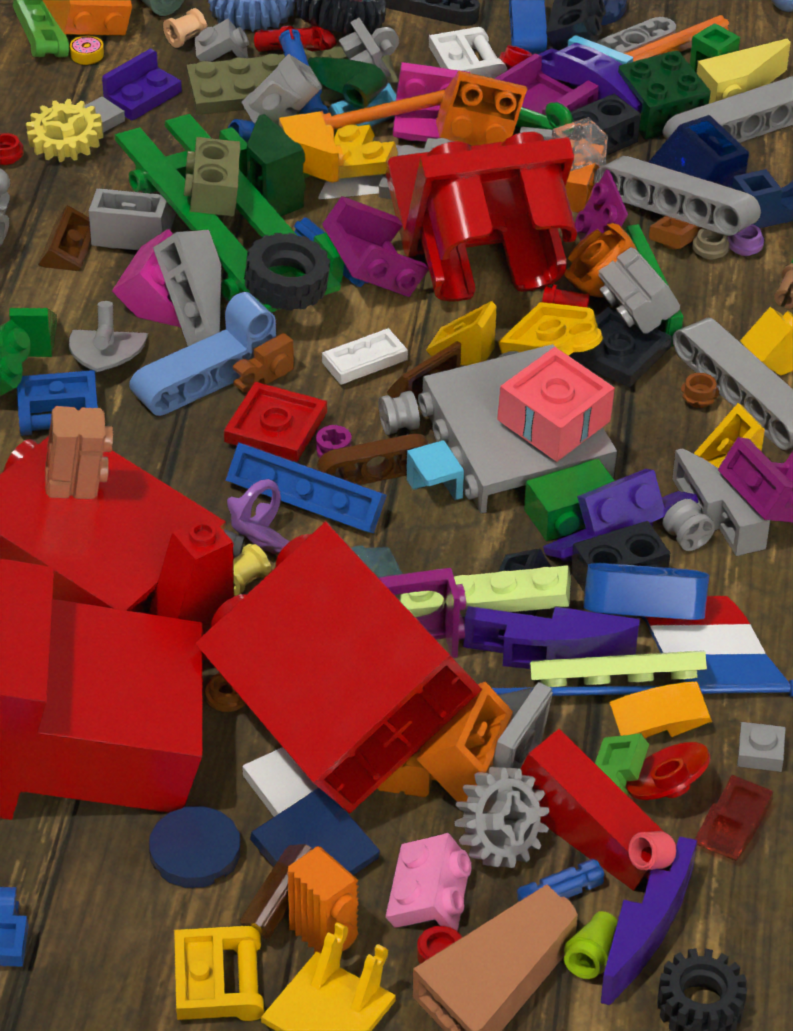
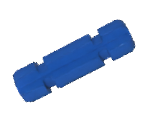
M590 859L578 864L579 869L577 870L575 867H570L539 879V885L536 882H532L519 887L517 890V900L520 902L546 884L560 897H572L582 893V887L584 886L586 890L602 885L604 883V870L596 859Z

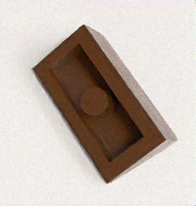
M67 205L53 226L38 265L45 268L79 271L91 244L89 217Z
M456 341L401 375L387 391V394L392 398H397L403 392L412 391L417 401L418 395L423 392V376L461 367V343Z
M306 844L290 845L284 850L239 922L242 926H252L260 932V937L265 940L270 939L289 909L288 866L311 851L312 848Z

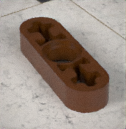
M409 434L334 449L320 457L317 469L358 485L406 476L407 450L425 446L429 443L426 437L421 434ZM375 457H385L379 465L366 466Z

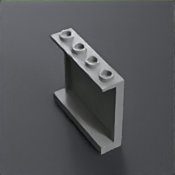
M554 344L423 376V392L418 395L421 413L424 417L429 416L433 424L436 441L444 440L463 468V489L465 495L469 500H474L480 513L486 512L487 499L490 494L524 486L528 480L594 459H599L610 475L614 477L617 450L603 427L556 462L497 420L500 386L555 347Z

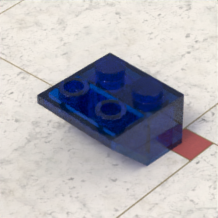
M707 115L680 124L648 163L732 188L733 177L747 173L749 151L713 117Z

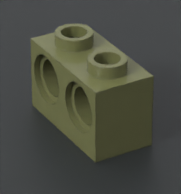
M196 137L195 152L188 151L186 161V173L190 174H186L184 196L191 197L190 212L234 216L238 190L239 141Z

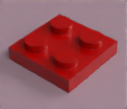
M254 382L224 429V442L238 445L239 442L298 462L327 414V401Z

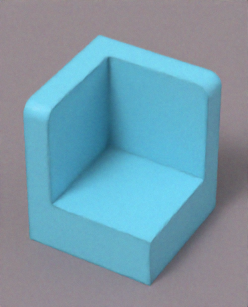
M444 440L407 450V481L413 490L444 483L454 500L463 498L464 470Z

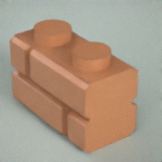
M55 406L52 409L45 463V488L48 497L69 498L70 495H73L77 499H94L98 493L99 482H107L108 457H103V452L112 451L113 428L112 426H105L104 411L101 408L81 407L80 410H77L75 407Z

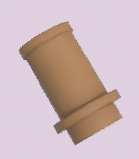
M793 263L785 266L781 275L782 282L774 295L775 302L779 306L782 305L785 296L788 297L784 307L786 309L793 308Z

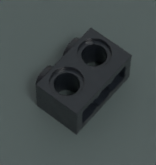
M554 0L546 31L553 49L560 51L568 47V40L575 35L597 43L598 37L602 33V19L606 14L603 0Z
M612 94L572 111L573 126L571 130L565 134L558 135V138L569 137L603 144V158L638 142L640 113L616 94Z
M644 521L574 543L571 574L585 593L588 564L609 563L669 568L671 553L649 522Z

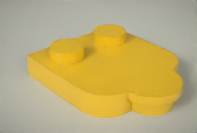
M540 302L498 343L502 354L510 351L524 352L554 344L557 349L569 356L573 352H584L595 348L602 342L603 336L601 330L597 328L598 325L592 309Z

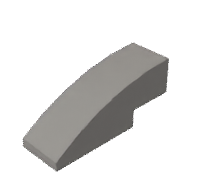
M685 449L676 450L672 480L679 491L697 494L699 500L697 504L700 506L701 514H706L713 520L715 530L720 529L735 556L766 549L770 520H764L718 471L716 466Z

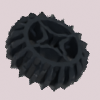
M297 0V15L304 22H308L312 26H319L322 29L342 32L344 34L353 33L354 29L350 22L360 18L368 32L373 34L376 29L382 28V24L385 22L386 1Z

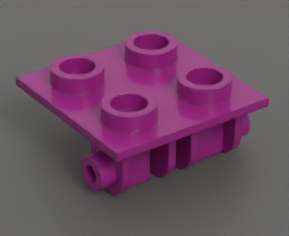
M606 169L600 181L594 185L589 201L583 211H580L576 217L575 227L580 241L596 229L601 233L611 230L607 224L614 223L622 226L628 216L610 170Z

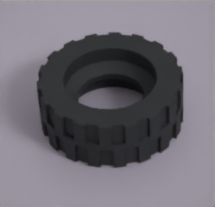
M293 233L265 235L262 239L253 242L252 247H249L244 275L245 287L249 289L250 294L256 297L259 302L264 305L268 304L272 308L286 310L306 309L307 306L317 304L318 300L322 299L325 295L330 271V259L327 258L328 254L325 249L323 250L317 242H313L305 236L301 237ZM273 266H290L303 271L306 275L285 277L270 271L268 268Z

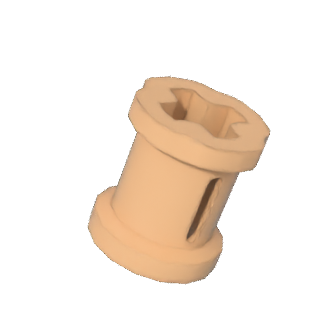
M196 8L187 11L186 15L180 18H169L163 23L165 36L168 42L175 48L183 46L186 40L198 36L202 30L207 28L203 14Z

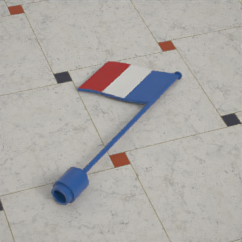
M707 596L705 618L688 620L641 616L646 622L660 653L700 650L706 652L707 669L697 670L698 678L679 679L681 683L698 682L702 694L789 693V696L793 697V680L788 682L766 655L747 617L728 596ZM660 686L550 688H552V696L630 695ZM532 687L492 689L500 695Z

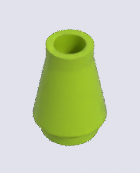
M604 911L595 913L592 919L565 944V965L577 977L592 979L605 971L618 920L612 914Z

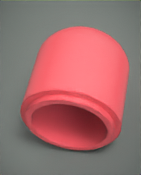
M662 831L637 833L629 843V857L637 869H663L673 863L676 857V844L669 834ZM645 847L652 848V857L649 863L641 859V852Z

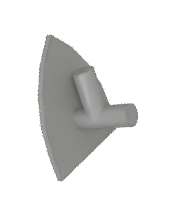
M101 301L98 303L97 331L72 330L69 339V350L72 356L82 365L100 372L121 365L139 354L146 344L148 333L114 332L113 303Z

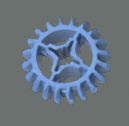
M208 0L212 17L217 18L218 23L229 18L235 27H240L243 30L248 29L252 32L256 29L265 31L267 27L278 28L279 23H286L288 17L293 16L295 2H297V0Z

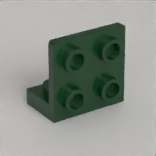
M679 51L667 52L619 65L618 73L643 104L639 132L645 140L663 135L664 126L673 116L709 104L711 90Z

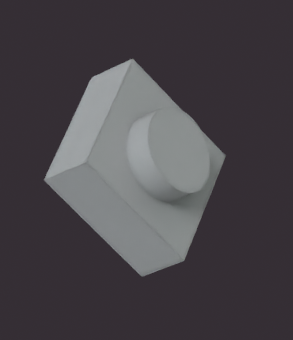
M741 722L737 767L782 772L785 727Z

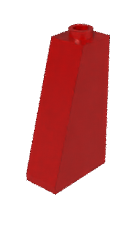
M211 515L172 532L148 613L202 622L203 636L211 628L212 618L218 608L224 602L234 597L233 541ZM202 652V661H203V660L207 659V657H206L205 654Z
M557 729L528 753L520 768L523 776H533L535 778L532 789L544 790L545 795L539 801V806L549 808V813L541 816L540 823L546 825L548 829L589 859H596L604 870L634 891L645 880H649L651 870H640L632 864L628 852L629 843L637 833L664 831L565 733ZM645 847L641 852V859L649 863L652 857V848ZM671 865L660 870L667 871L671 867Z

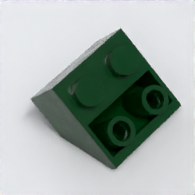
M262 114L258 116L247 143L248 180L282 217L304 208L306 184L303 178V163L305 162V153L301 145L297 142L295 143L283 131L281 126L276 125L269 117Z

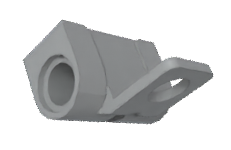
M288 54L279 63L278 67L242 101V104L254 123H256L259 115L265 114L276 125H279V118L296 115L322 89V86L308 65Z

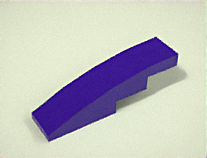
M679 836L676 846V857L670 872L660 869L651 870L642 904L623 900L604 971L601 994L602 1004L611 1005L641 973L663 942L682 905L694 867L697 840Z

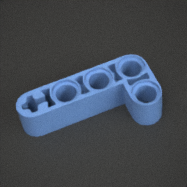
M249 292L235 295L226 307L225 330L140 368L130 380L129 387L131 392L154 415L161 416L232 384L234 380L241 377V375L233 370V365L239 360L254 358V349L276 337L275 316Z

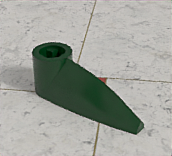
M310 57L308 59L309 67L314 72L318 81L324 86L342 93L349 104L358 109L366 108L388 84L385 73L371 63L328 57Z

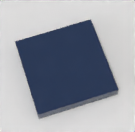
M317 788L253 830L250 836L252 843L273 867L284 850L290 845L306 844L312 849L317 846L322 847L352 875H355L377 860L380 854L377 846L350 815L320 788Z

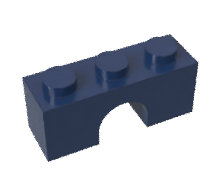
M767 169L733 177L732 189L754 196L760 205V218L753 225L764 228L793 221V180L781 188Z

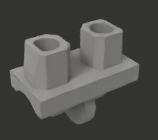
M360 18L350 22L354 32L339 40L346 57L349 60L374 64L385 73L386 77L391 76L381 58L382 56L393 54L398 47L399 36L394 29L382 27L376 29L370 35Z

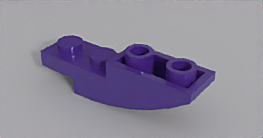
M574 43L560 51L550 48L538 54L542 56L541 71L555 80L569 82L573 87H578L589 80L599 86L598 100L616 94L639 113L642 112L643 104L618 73L619 65L622 64L610 56L580 43Z
M468 606L464 620L465 638L463 647L503 653L502 666L531 669L530 662L538 660L636 655L640 619L561 607L554 608L551 619Z

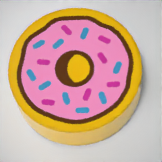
M88 35L73 39L70 43L71 59L82 65H91L99 62L104 57L102 40Z

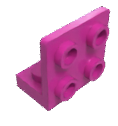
M401 62L395 101L445 90L460 70ZM441 105L395 115L393 136L408 141L418 140L427 142V138H440L436 119Z

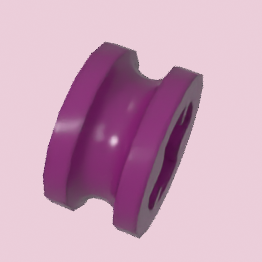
M329 425L320 429L316 435V450L319 459L328 451L351 446L352 438L349 430L338 425Z

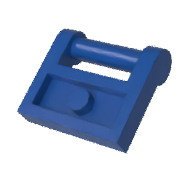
M95 371L22 376L21 382L17 386L20 435H33L32 431L50 430L52 414L31 415V413L49 412L55 406L75 407L77 410H80L81 407L98 408Z

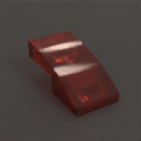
M731 775L718 803L712 804L695 838L697 845L737 861L761 824L773 800V791Z

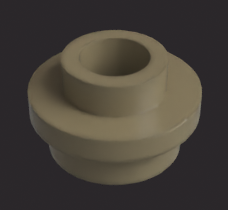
M702 228L693 239V250L705 259H717L728 253L729 240L727 235Z

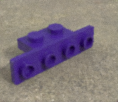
M652 469L641 470L577 496L586 529L544 545L545 555L560 558L563 562L572 561L574 543L644 521H648L653 527L652 522L664 518L666 512L677 502L684 499H692L699 503L697 494L677 491L661 497L655 471Z

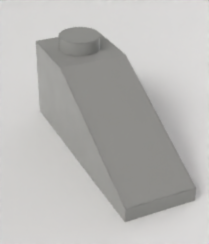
M209 230L176 232L154 246L153 249L187 345L190 346L220 332L221 262Z

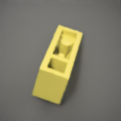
M783 39L698 61L697 74L711 90L709 104L774 81L787 70L791 42L788 39Z

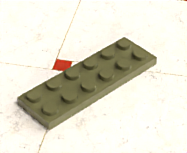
M342 47L320 51L304 50L307 60L310 57L348 59ZM268 54L263 57H237L225 61H201L197 64H187V78L196 114L246 110L242 101L278 67L279 63L285 58V55ZM382 56L381 59L391 76L387 77V82L390 83L396 93L398 79L390 56ZM321 84L322 94L320 97L322 101L345 99L342 93Z

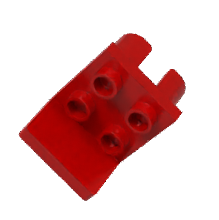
M522 132L510 136L503 142L470 146L465 142L454 141L441 144L430 152L389 158L386 178L395 216L399 218L403 225L399 233L406 257H416L417 254L425 253L434 294L438 299L454 302L469 300L474 296L476 287L466 251L467 247L503 242L513 285L521 292L547 287L557 282L564 275L566 257L558 228L561 229L564 242H573L577 237V230L565 189L575 158L569 137L544 140L543 135L538 132Z

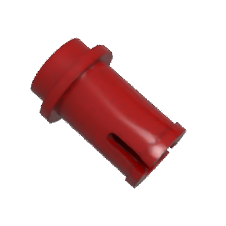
M553 284L552 288L545 287L542 302L588 308L590 294L557 289V285Z

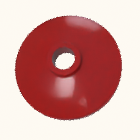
M684 742L666 747L644 760L638 780L626 782L627 790L633 798L639 800L679 797L685 794L690 789V784L707 769L711 755L707 747L698 742Z

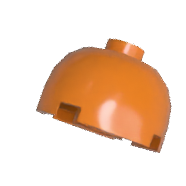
M607 224L611 230L601 233L598 229L594 230L580 241L570 253L568 259L572 264L569 270L566 268L564 275L583 294L588 293L596 298L604 297L599 290L604 286V283L598 276L599 270L609 265L612 260L616 262L617 257L630 247L637 250L630 236L619 224Z

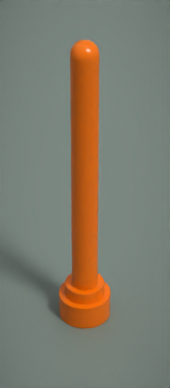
M445 90L331 116V113L324 114L323 111L319 112H321L326 125L330 124L333 133H335V129L346 125H356L441 105Z

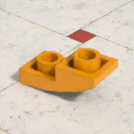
M684 682L655 687L609 702L621 736L641 733L644 738L667 730L670 736L674 737L712 722L698 682Z

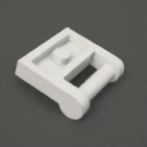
M481 27L429 35V48L441 68L467 71L471 74L492 79L508 70L505 63L495 55L488 43L489 37ZM472 48L477 49L483 61L478 60Z

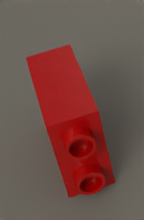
M49 436L39 444L32 439L23 441L12 452L5 464L4 471L0 474V559L54 567L52 599L148 614L172 532L208 515H211L223 530L225 529L226 521L113 450L111 452H103V457H108L107 482H99L98 493L94 499H77L73 495H70L69 498L48 497L45 488V463Z
M325 521L312 534L298 536L286 544L276 559V568L248 594L237 595L224 602L215 612L211 621V628L195 644L310 780L350 814L483 689Z

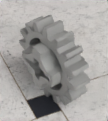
M490 767L489 773L477 772L474 774L477 786L464 785L463 787L465 794L468 796L467 801L456 802V807L464 811L463 818L454 821L455 826L465 828L466 833L459 839L460 844L472 846L469 856L474 859H482L483 865L513 868L516 861H529L530 857L527 849H540L542 846L536 838L537 833L548 831V827L540 823L541 816L549 813V808L539 806V801L545 795L544 790L532 789L535 778L533 776H523L521 769Z

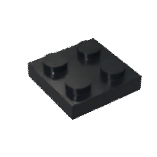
M607 307L596 317L597 328L601 330L603 336L602 342L588 351L573 352L569 357L579 364L630 388L671 348L672 336L656 328L647 334L643 333L636 324L628 327L617 310Z

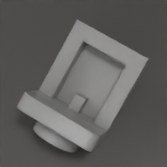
M229 18L214 27L205 28L195 37L196 57L200 62H211L231 50L237 57L248 58V37L242 28L236 29Z

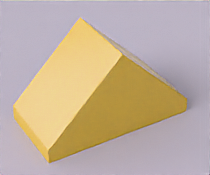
M490 301L441 327L426 351L431 356H434L458 341L461 343V365L467 366L486 361L495 348L497 306L493 301Z
M737 403L694 454L719 468L738 437L749 438L762 452L765 429L741 404Z

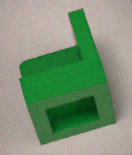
M716 23L710 25L692 38L690 66L696 72L698 61L739 51L740 37Z

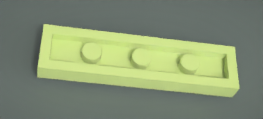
M568 565L454 576L456 585L463 584L466 595V609L460 610L462 617L465 616L468 606L505 612L569 607L571 575ZM434 591L401 594V602L415 617L433 613L442 605L444 599L440 593Z
M704 650L530 662L531 679H541V683L548 687L567 686V678L584 677V685L610 683V675L627 674L628 682L653 681L654 672L670 671L671 679L698 678L697 670L707 669L706 652Z

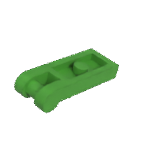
M13 0V9L31 44L32 56L44 57L45 54H54L55 57H67L69 53L68 39L42 0Z

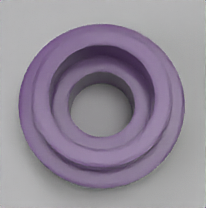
M753 224L737 234L728 235L729 248L741 256L756 254L762 250L764 245V238L761 235L760 228Z

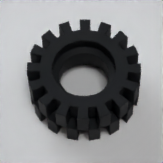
M697 948L688 949L687 959H685L681 952L674 955L673 963L667 961L660 976L657 1009H660V1018L663 1023L670 1020L669 1030L678 1031L680 1028L684 1029L683 1031H735L737 1023L740 1024L743 1018L747 995L745 974L739 975L741 967L736 962L727 966L729 956L723 953L720 954L718 959L712 958V949L705 948L704 956H698ZM691 987H705L716 992L720 996V1000L709 1004L698 1003L685 996L684 990Z

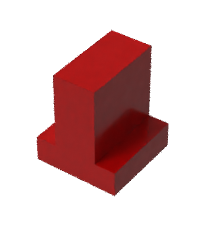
M0 559V818L13 819L20 791L163 812H173L184 808L202 759V651L195 644L202 637V622L52 599L54 567Z

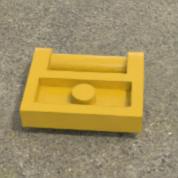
M252 926L174 930L177 1020L237 1017L243 1021L260 1019L264 1014V999L258 992L256 953L261 946L260 932ZM223 950H234L237 952L239 993L225 994Z

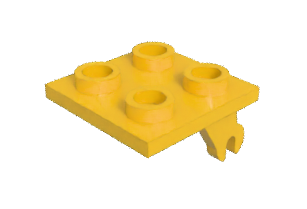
M337 922L334 935L330 932L327 933L322 952H315L261 1016V1023L275 1031H372L396 1001L395 994L380 987L383 965L388 956V949L377 944L375 946V956L373 957L368 954L365 960L361 977L355 976L340 967L342 948L348 934V927Z

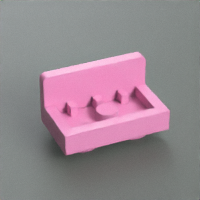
M449 833L401 844L386 912V918L394 928L435 919L440 926H447L458 931L460 915L464 910L467 879L471 874V861L467 852L459 847Z

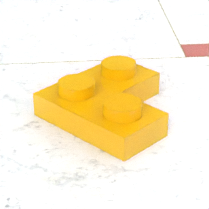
M351 124L338 128L334 137V143L341 146L344 159L343 166L339 167V179L386 174L389 158L398 155L395 142L381 143L373 141L374 133L371 125L357 126Z

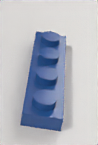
M239 442L226 477V481L248 489L260 480L270 479L277 483L281 494V501L370 533L375 531L387 496L378 491ZM267 489L261 493L272 497L273 495L271 489Z

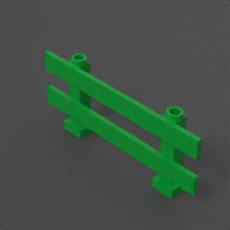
M191 114L165 120L167 130L186 150L169 156H165L140 127L115 134L114 140L136 165L135 170L129 172L131 188L135 192L142 191L143 193L158 191L192 231H210L221 266L228 273V279L221 282V292L225 300L229 302L235 295L242 292L250 293L249 289L245 287L244 279L247 250L216 214L190 212L191 197L184 196L186 174H190L186 173L187 152H195L196 137L211 138ZM233 127L220 130V140L240 142L236 209L261 237L274 235V233L296 234L245 177L248 172L247 143ZM327 232L316 235L313 242H317L323 250L325 249L328 254L327 258L330 259V271L325 295L340 290L345 263ZM273 266L268 268L270 271L285 277L306 275L303 271L290 266ZM262 304V305L265 306L270 312H274V311H277V310L282 309V308L276 309V308H272V307H271L270 305H268V304H265V305Z

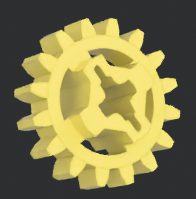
M67 99L65 104H59L55 100L52 102L51 108L43 105L40 106L41 114L32 113L30 115L31 122L26 123L29 146L34 147L36 155L44 153L45 160H50L53 156H58L59 162H63L65 157H71L74 161L78 160L79 153L87 156L90 155L89 147L98 148L100 146L99 139L104 137L101 115L96 114L94 106L85 108L84 101L72 105L71 99Z

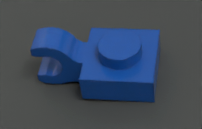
M0 887V966L23 967L29 925L27 916H18L19 901H16L17 887Z

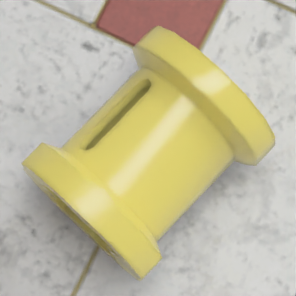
M256 544L244 546L242 553L234 558V596L243 593L245 586L256 578H265L271 572V564L268 561L267 555Z

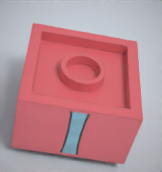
M553 347L500 386L497 420L558 462L610 422L615 387L556 347Z

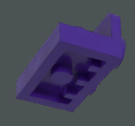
M151 48L104 74L102 77L103 97L124 110L125 117L131 121L182 92L181 80L158 67L157 52Z

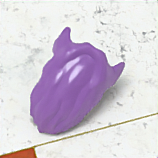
M270 479L260 480L253 484L242 497L228 498L227 505L231 513V526L238 533L246 536L262 550L279 555L280 551L290 541L268 527L274 519L281 501V494L277 483ZM267 489H271L273 493L271 503L258 504L256 515L250 518L252 505L258 495Z

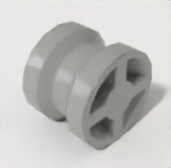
M412 391L403 392L397 398H392L389 395L379 397V416L383 430L387 435L396 433L400 428H407L408 430L419 429V410Z
M684 499L677 502L666 512L663 518L664 529L669 534L677 536L678 544L686 551L696 550L706 544L715 530L713 520L708 515L701 514L700 506L692 499Z

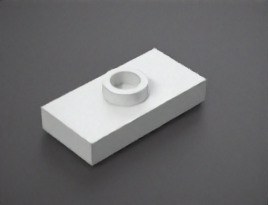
M389 328L322 352V363L341 385L408 360L407 348Z

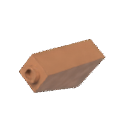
M546 884L413 968V998L444 1031H502L565 956V944L576 934L578 914L574 906L567 898L560 897Z

